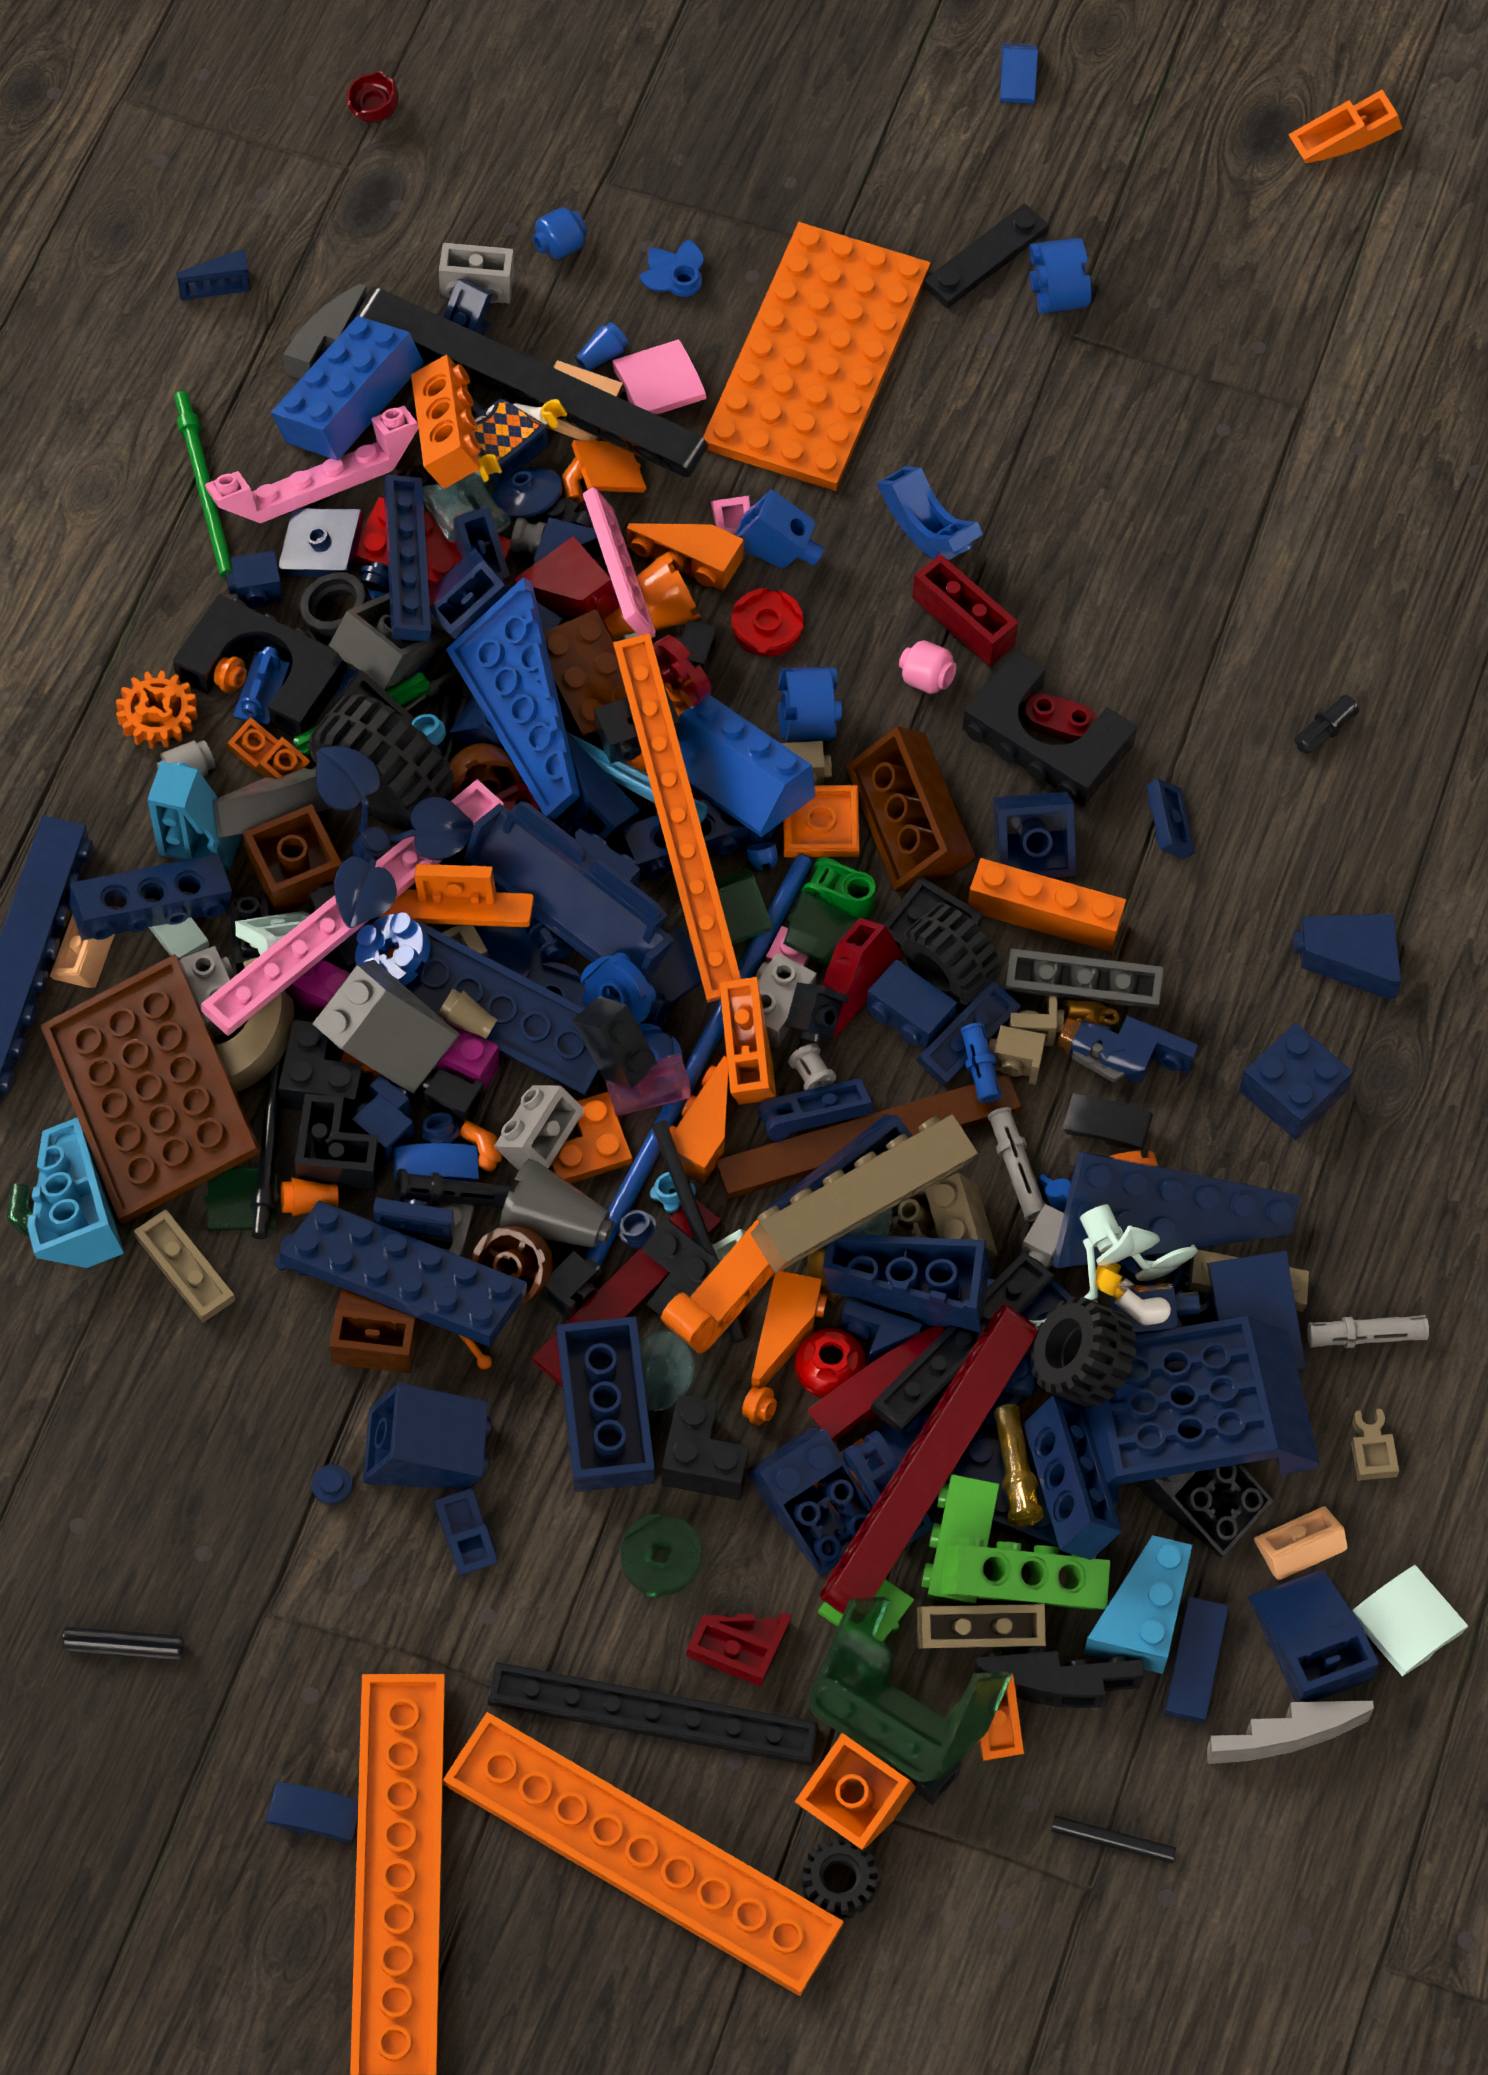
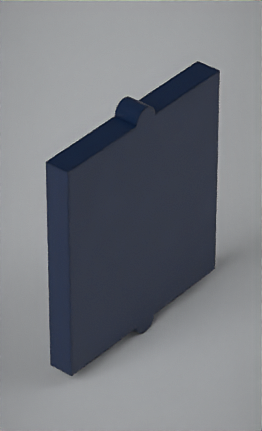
M678 926L668 932L675 940L649 982L655 992L663 993L665 999L669 1000L671 1005L702 984L692 942Z

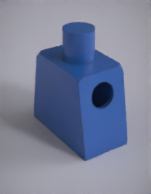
M772 489L742 516L734 534L744 539L745 552L779 568H786L797 557L814 566L824 551L822 545L810 539L815 527L814 519Z

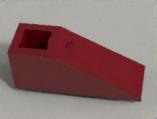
M859 918L835 947L822 986L848 995L849 1000L848 1004L842 1003L833 1038H836L867 1002L868 990L896 959L901 962L904 958L903 953L885 925Z

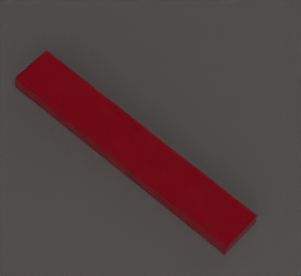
M696 1200L709 1236H711L721 1226V1220ZM681 1206L670 1220L693 1238ZM641 1247L565 1324L631 1317L658 1290L670 1272L645 1253ZM555 1333L532 1356V1362L562 1387Z

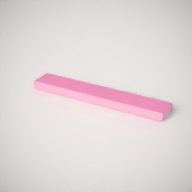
M592 487L583 493V497L624 619L638 636L650 633L651 638L656 636V632L614 509L601 493Z

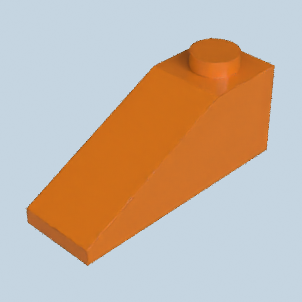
M757 977L719 982L730 1092L738 1105L763 1102L764 1100L775 1098L773 1062L759 980Z
M784 1271L774 1275L753 1369L751 1389L753 1387L759 1389L765 1387L798 1349L801 1342L813 1331L816 1316L824 1317L828 1294L821 1293L822 1279Z

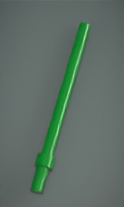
M179 391L174 395L179 414L177 418L179 432L185 437L220 577L227 578L226 573L233 572L232 562L217 504L205 487V484L211 482L198 434L201 430L197 414L193 413L188 392Z

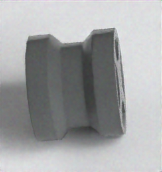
M517 518L511 538V553L520 554L527 552L534 558L547 523L538 522L537 524H530L524 518Z

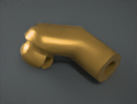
M1064 1000L1061 1009H1064V1019L1086 1020L1093 1024L1115 1028L1119 1023L1117 1011L1106 1007L1100 1002Z

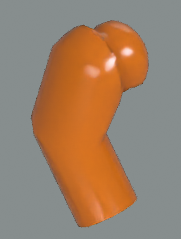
M575 457L563 473L562 482L565 498L580 504L583 502L581 487L583 475L581 470H578L576 467L578 461Z
M467 1120L460 1130L459 1137L477 1146L480 1153L478 1157L479 1168L488 1172L494 1171L497 1163L501 1162L503 1157L494 1147L498 1138L495 1134Z

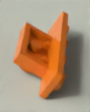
M416 864L414 877L417 890L407 889L395 899L388 911L378 917L381 918L389 914L403 912L407 913L417 923L421 922L423 924L529 927L534 897L532 894L497 893L493 868L489 866Z

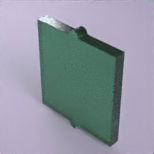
M802 892L795 911L788 917L790 925L783 944L829 967L837 943L858 919Z
M259 1168L229 1169L208 1180V1195L204 1197L205 1204L208 1205V1231L252 1230L254 1211L251 1209L252 1192L257 1188ZM274 1168L272 1191L276 1195L274 1211L269 1216L268 1230H276L277 1204L281 1202L280 1195L277 1194V1168Z

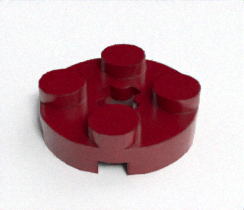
M666 635L664 638L656 641L653 647L658 665L662 669L660 674L664 686L670 691L677 688L687 705L691 708L696 707L712 692L711 684L700 664L694 668L687 658L691 653L675 637Z

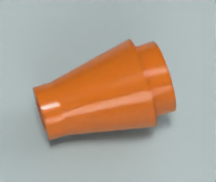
M297 1178L281 1182L280 1198L282 1213H291L292 1217L310 1213L318 1201L338 1207L337 1184H324Z

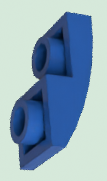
M429 1143L395 1147L393 1151L394 1180L398 1169H406L410 1174L430 1175L431 1172H438L443 1176V1179L468 1182H477L479 1180L477 1146Z

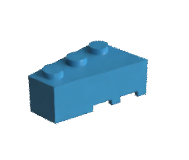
M160 762L147 799L158 855L184 861L219 854L224 869L231 871L243 834L227 837L217 836L212 800L218 797L198 769L192 768L183 762H174L173 764Z
M1152 1535L1088 1636L1083 1655L1104 1660L1117 1656L1130 1657L1131 1661L1142 1660L1143 1669L1163 1674L1191 1554V1544Z

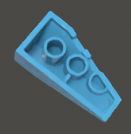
M78 1118L42 1131L37 1161L39 1176L37 1187H33L32 1192L34 1207L33 1213L28 1216L27 1222L36 1258L89 1268L124 1254L93 1155Z

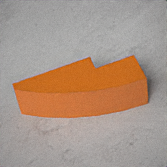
M1380 90L1354 106L1348 100L1288 135L1303 161L1311 163L1363 148L1402 129L1396 110L1384 91Z

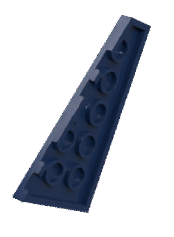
M1079 1151L1052 1266L1063 1268L1088 1264L1087 1251L1083 1240L1089 1237L1080 1220V1216L1101 1205H1109L1123 1233H1125L1128 1226L1153 1232L1159 1236V1243L1139 1253L1141 1256L1172 1252L1180 1248L1191 1247L1192 1244L1196 1248L1290 1235L1300 1196L1293 1193ZM1094 1247L1095 1263H1097L1096 1259L1105 1253L1099 1252L1098 1247Z

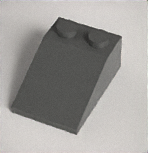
M387 593L347 610L329 646L338 652L345 662L354 665L359 670H363L385 690L406 680L454 638L449 635L431 612V635L429 642L392 638L390 595Z
M374 959L359 964L354 968L313 1022V1025L339 1048L412 1094L419 1089L460 1036L456 1030Z

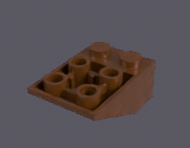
M342 1288L336 1307L330 1340L332 1364L411 1374L420 1319Z

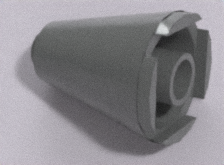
M528 1159L523 1164L515 1177V1180L520 1182L515 1191H509L501 1215L500 1227L519 1225L533 1229L547 1241L596 1248L600 1241L603 1243L608 1241L614 1227V1221L609 1220V1210L538 1161Z

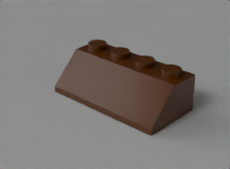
M896 726L845 766L852 785H858L860 806L894 891L901 892L911 889L920 876L930 882L949 878L976 858L925 733Z

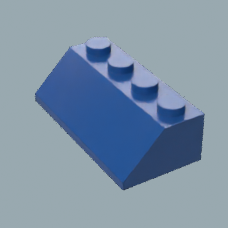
M711 695L705 697V700L696 707H690L681 713L679 717L681 721V735L678 742L691 789L760 837L764 836L815 797L812 764Z

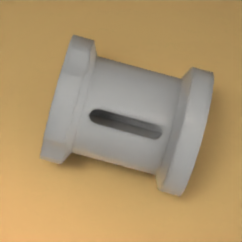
M816 1043L799 1048L788 1060L790 1067L797 1069L805 1082L804 1090L832 1085L836 1080L835 1072L832 1069H828L820 1057L821 1049Z

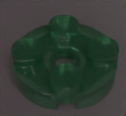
M662 1514L645 1516L633 1523L624 1536V1541L621 1545L622 1571L635 1588L643 1591L651 1598L677 1593L686 1588L699 1572V1538L693 1528L682 1519L662 1517ZM657 1546L662 1551L669 1549L671 1553L668 1555V1561L661 1563L651 1560L654 1556L652 1549Z

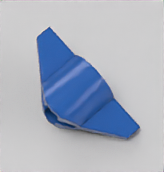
M1042 1174L1038 1178L1045 1188L1050 1206L1064 1213L1071 1182L1067 1179L1052 1181Z

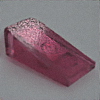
M681 1054L657 1060L658 1065L633 1088L606 1080L615 1116L690 1098V1083Z

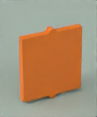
M574 440L571 445L578 461L576 467L578 470H581L588 490L594 487L598 491L644 493L646 485L639 470L641 464L636 462L633 453L607 441Z

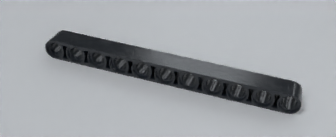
M371 288L354 316V319L360 316L410 332L422 357L434 362L447 354L456 365L461 364L465 368L470 379L524 404L542 407L546 402L557 399L567 412L566 416H560L557 419L681 476H692L709 444L707 441L693 431L383 289Z

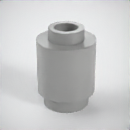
M193 740L161 753V760L163 762L172 764L174 762L186 763L192 768L198 769L203 777L208 775L209 770L215 768L212 753L204 740L198 743Z

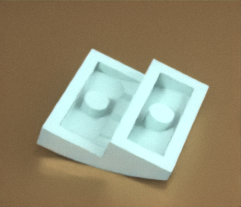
M1413 1565L1392 1579L1352 1610V1613L1363 1627L1365 1634L1402 1677L1429 1660L1435 1651L1460 1636L1468 1627L1465 1621L1416 1565Z

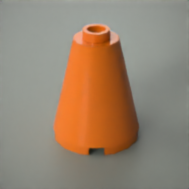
M669 553L657 558L637 575L655 631L685 624L688 620L693 621L701 617L679 571H676L673 563H671L673 560ZM621 607L602 620L614 641L622 640L623 635L636 633L625 621Z

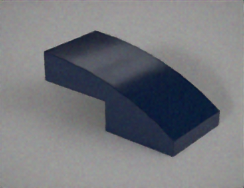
M470 1488L434 1500L433 1503L459 1576L498 1564L473 1489Z
M276 1782L265 1823L302 1835L311 1832L348 1844L353 1839L358 1819V1800L311 1787Z

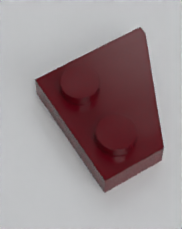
M779 1613L778 1618L755 1619L754 1614H738L734 1617L703 1615L687 1647L686 1657L762 1687L790 1626L792 1615Z

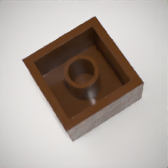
M312 804L242 832L246 855L275 914L309 901V893L314 892L320 885L327 882L334 883L336 872L342 862Z

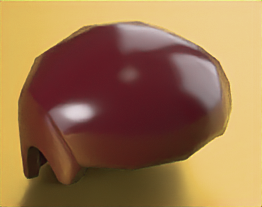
M377 71L374 74H363L353 80L347 90L348 108L355 117L366 123L382 122L392 116L398 107L399 92L393 78H389L382 71Z

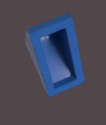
M1002 43L1000 102L1034 104L1038 55L1036 44Z

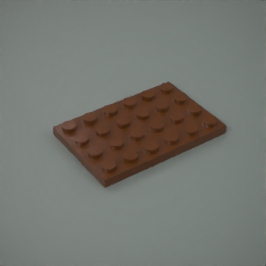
M175 954L40 1025L118 1220L123 1224L261 1153L205 1016L201 1012V1007L181 959Z

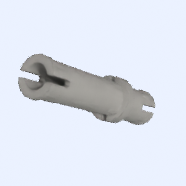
M1009 1107L999 1108L988 1115L998 1142L996 1150L998 1156L1005 1161L1012 1185L1024 1214V1219L1027 1222H1032L1037 1219L1045 1204L1025 1152L1027 1149L1026 1140L1019 1135L1012 1116V1110Z
M1426 1315L1353 1320L1352 1317H1343L1342 1321L1308 1322L1307 1340L1310 1348L1329 1345H1343L1345 1348H1354L1355 1344L1428 1340L1429 1324Z

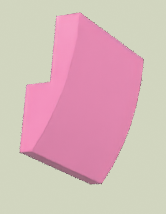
M679 339L612 360L614 372L626 389L628 402L653 414H661L706 399V393L700 378Z

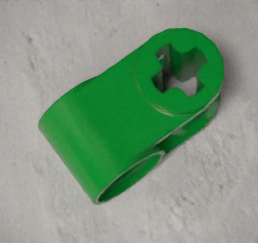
M820 857L816 860L814 865L815 872L810 882L804 884L801 890L802 896L807 901L857 920L859 918L865 919L874 912L876 906V887L870 875L844 866L827 857ZM861 893L866 896L862 898H855L852 895Z

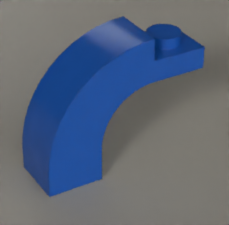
M904 466L876 483L889 510L900 527L916 546L932 559L942 554L949 561L960 553L969 550L974 545L972 541L983 535L978 522L956 519L944 509L934 495L921 467Z

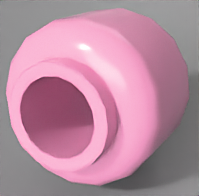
M926 640L917 642L912 648L907 647L899 661V667L903 669L902 677L904 682L928 694L938 693L941 689L946 690L951 685L956 674L957 666L953 662L952 653Z

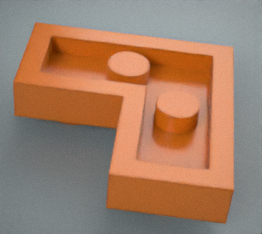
M608 1092L577 1101L585 1109L576 1123L581 1137L564 1142L551 1163L553 1172L571 1184L632 1165V1156Z

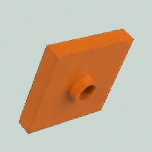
M814 785L815 797L783 821L784 857H796L799 854L807 857H859L858 785Z

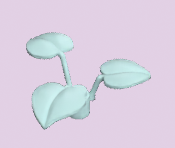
M1108 1204L1095 1207L1080 1216V1220L1089 1237L1083 1240L1087 1251L1090 1291L1084 1298L1098 1303L1096 1300L1098 1298V1289L1095 1285L1097 1278L1094 1247H1098L1099 1252H1105L1096 1259L1098 1266L1111 1265L1128 1256H1132L1143 1269L1135 1275L1139 1281H1149L1165 1276L1191 1259L1198 1252L1195 1245L1192 1244L1191 1247L1174 1250L1156 1261L1144 1260L1139 1253L1160 1242L1157 1234L1132 1226H1128L1125 1233H1123ZM1046 1319L1041 1320V1321H1037V1320H1029V1321L1032 1322V1323H1033L1034 1325H1036L1037 1327H1039L1040 1324H1041V1322L1044 1323Z

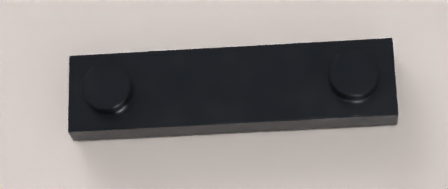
M1024 203L924 279L923 287L948 309L1024 251L1030 244H1033L1048 232L1049 224Z

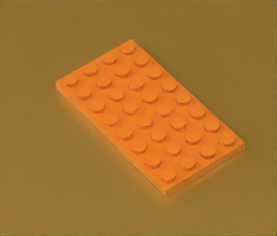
M798 222L703 436L709 444L707 451L837 491L921 293L924 279L927 278L930 272L931 262Z

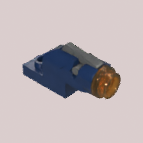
M1130 1016L1126 1017L1119 1034L1115 1033V1028L1093 1024L1081 1018L1074 1020L1068 1017L1057 1041V1046L1064 1048V1053L1072 1057L1073 1060L1088 1069L1090 1068L1111 1082H1116L1123 1077L1131 1081L1143 1082L1153 1060L1160 1062L1168 1070L1182 1071L1189 1074L1198 1049V1044Z

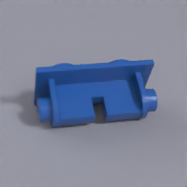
M265 647L258 655H254L233 718L247 721L251 717L258 724L269 726L268 706L283 686L290 667L289 662L279 659L276 649Z

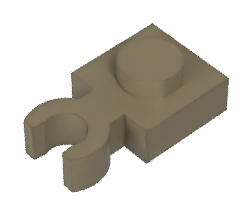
M1376 1409L1374 1414L1375 1423L1371 1425L1366 1424L1362 1420L1361 1410L1356 1411L1353 1417V1428L1361 1436L1353 1437L1351 1442L1358 1481L1398 1476L1399 1466L1393 1434L1381 1435L1385 1422V1415L1382 1409Z

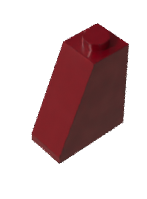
M574 536L514 578L516 583L523 577L531 580L538 603L554 613L571 618H577L597 609L601 619L604 620L620 608L611 578Z

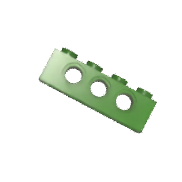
M959 1538V1545L944 1546L940 1595L1026 1604H1045L1046 1606L1085 1610H1105L1107 1608L1110 1560L1096 1559V1556L1089 1560L1073 1554L1071 1556L1058 1555L1059 1547L1036 1545L1034 1546V1552L1021 1551V1543L999 1541L996 1548L983 1547L984 1540L977 1538ZM987 1559L993 1566V1574L989 1580L983 1572V1566ZM1024 1564L1028 1565L1031 1573L1027 1583L1023 1581L1021 1576V1569ZM1062 1567L1068 1575V1581L1064 1587L1059 1582V1572Z

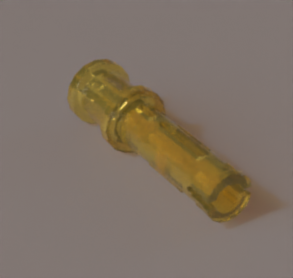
M1006 1404L994 1410L1006 1474L1002 1482V1489L1008 1495L1009 1500L1008 1522L1015 1526H1027L1039 1522L1044 1517L1042 1507L1037 1503L1035 1489L1038 1487V1480L1034 1473L1030 1472L1020 1420V1409L1017 1405Z

